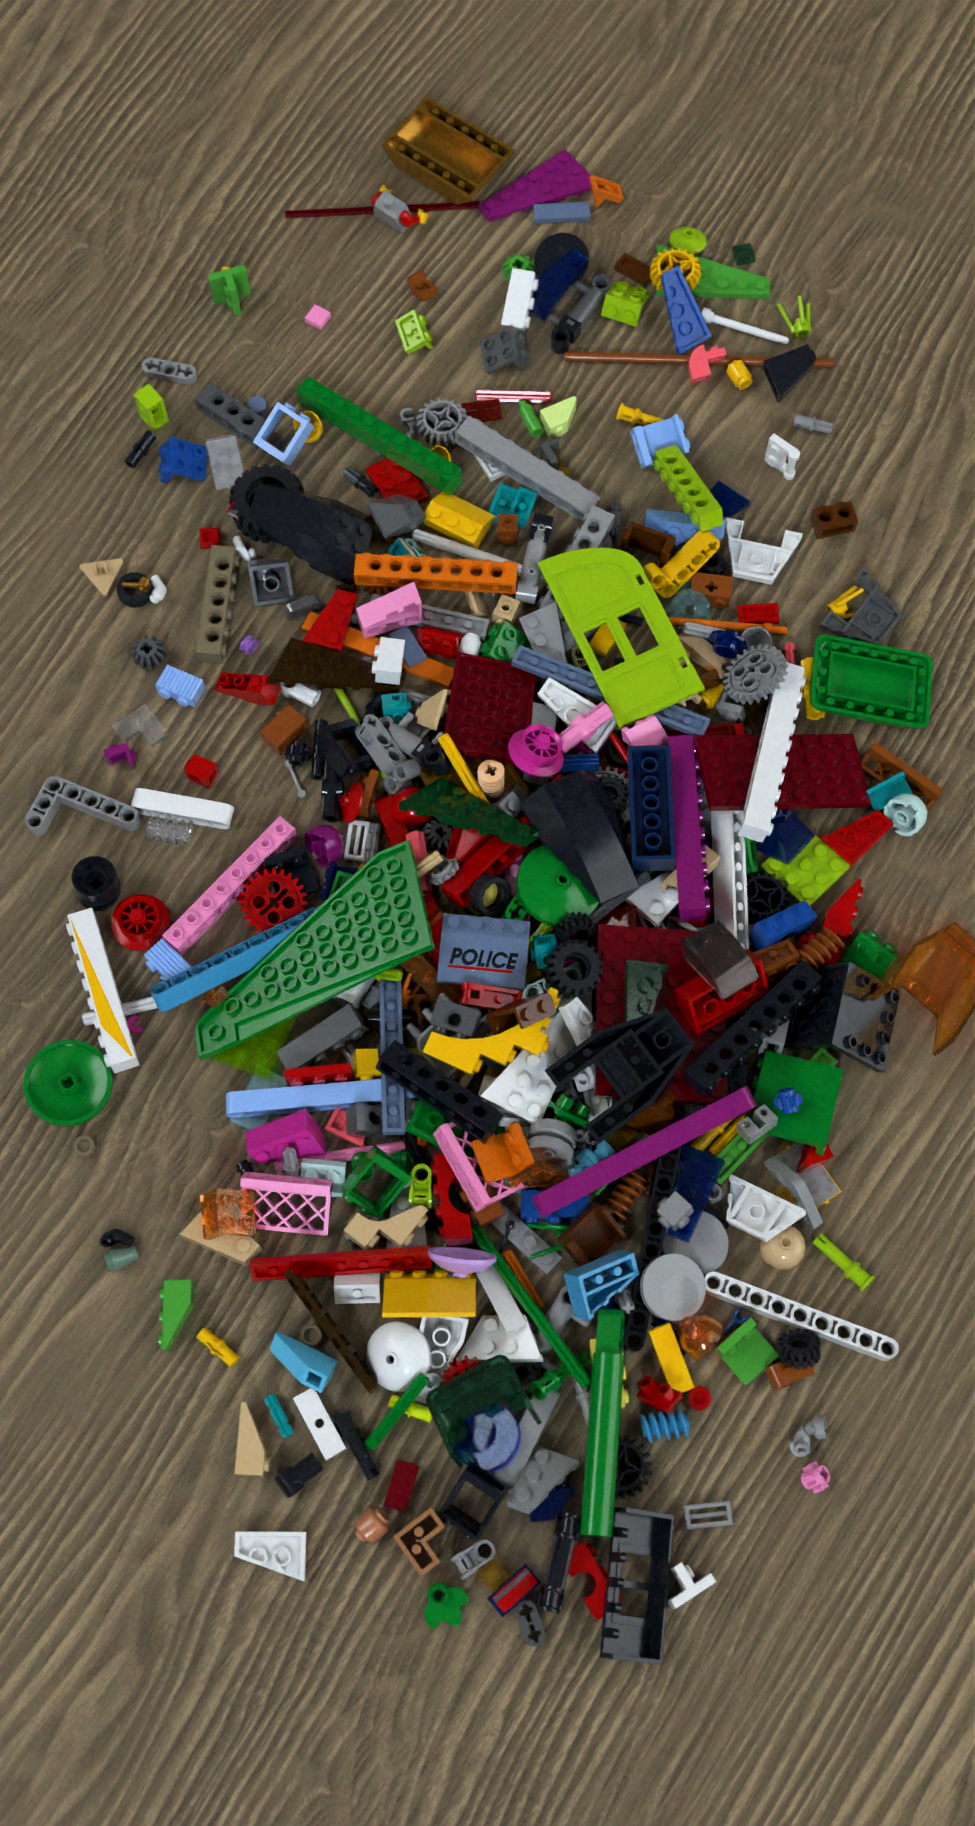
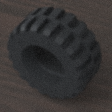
M263 464V467L254 466L251 467V471H244L241 478L237 477L234 481L235 485L231 487L229 503L231 505L234 501L235 504H232L233 510H238L236 515L240 518L233 517V520L238 530H241L244 536H250L251 540L256 542L262 540V543H269V541L276 543L278 539L271 534H266L247 519L258 484L271 485L305 493L299 478L294 473L291 474V470L287 468L281 469L279 465L275 464L273 467L269 466V464Z

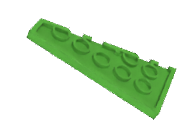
M657 244L656 257L658 252L663 253L664 249L670 251L671 248ZM694 256V258H698L699 264H701V278L698 285L694 286L693 291H691L693 297L769 299V278ZM656 288V296H664L663 290L657 291Z

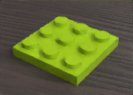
M803 824L761 865L760 869L763 872L767 870V876L770 877L775 873L776 880L782 878L781 885L787 884L788 888L786 891L790 892V896L797 903L805 900L811 907L849 870L850 865Z

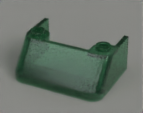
M496 1355L434 1388L427 1394V1407L448 1454L459 1468L463 1464L455 1445L466 1438L467 1427L464 1421L505 1399L506 1404L512 1410H521L527 1407L538 1425L542 1423L512 1363L505 1355Z

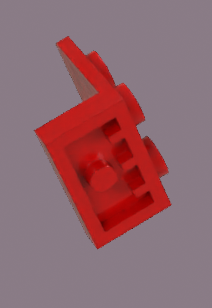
M425 626L424 629L419 628L417 632L418 644L425 654H437L446 659H456L461 640L464 637L463 634Z

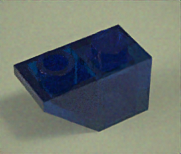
M569 1484L556 1485L555 1490H551L548 1493V1497L529 1514L530 1523L553 1521L574 1495L575 1488H569Z

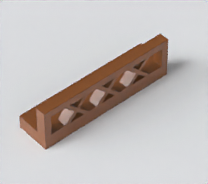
M876 742L873 743L868 754L861 761L863 772L879 784L886 781L883 778V773L890 772L895 776L904 771L906 775L905 780L911 787L913 795L917 797L924 796L930 800L926 806L927 812L939 799L943 791L942 788ZM869 759H872L877 763L878 769L871 770L865 764Z

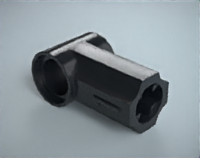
M311 1452L293 1467L290 1466L279 1473L274 1480L285 1496L290 1498L324 1468Z

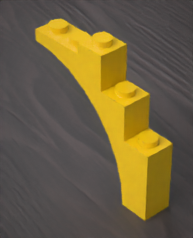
M550 987L548 992L555 1009H557L561 1000L558 997L559 991ZM547 1017L524 1029H521L518 1024L500 1034L477 1039L452 1038L431 1032L422 1052L473 1076L474 1072L478 1073L483 1064L482 1056L506 1067L508 1062L512 1064L517 1054V1051L514 1050L515 1047L539 1058L542 1053L546 1054L551 1042L548 1041L549 1036L543 1033L542 1030L548 1029L552 1018Z

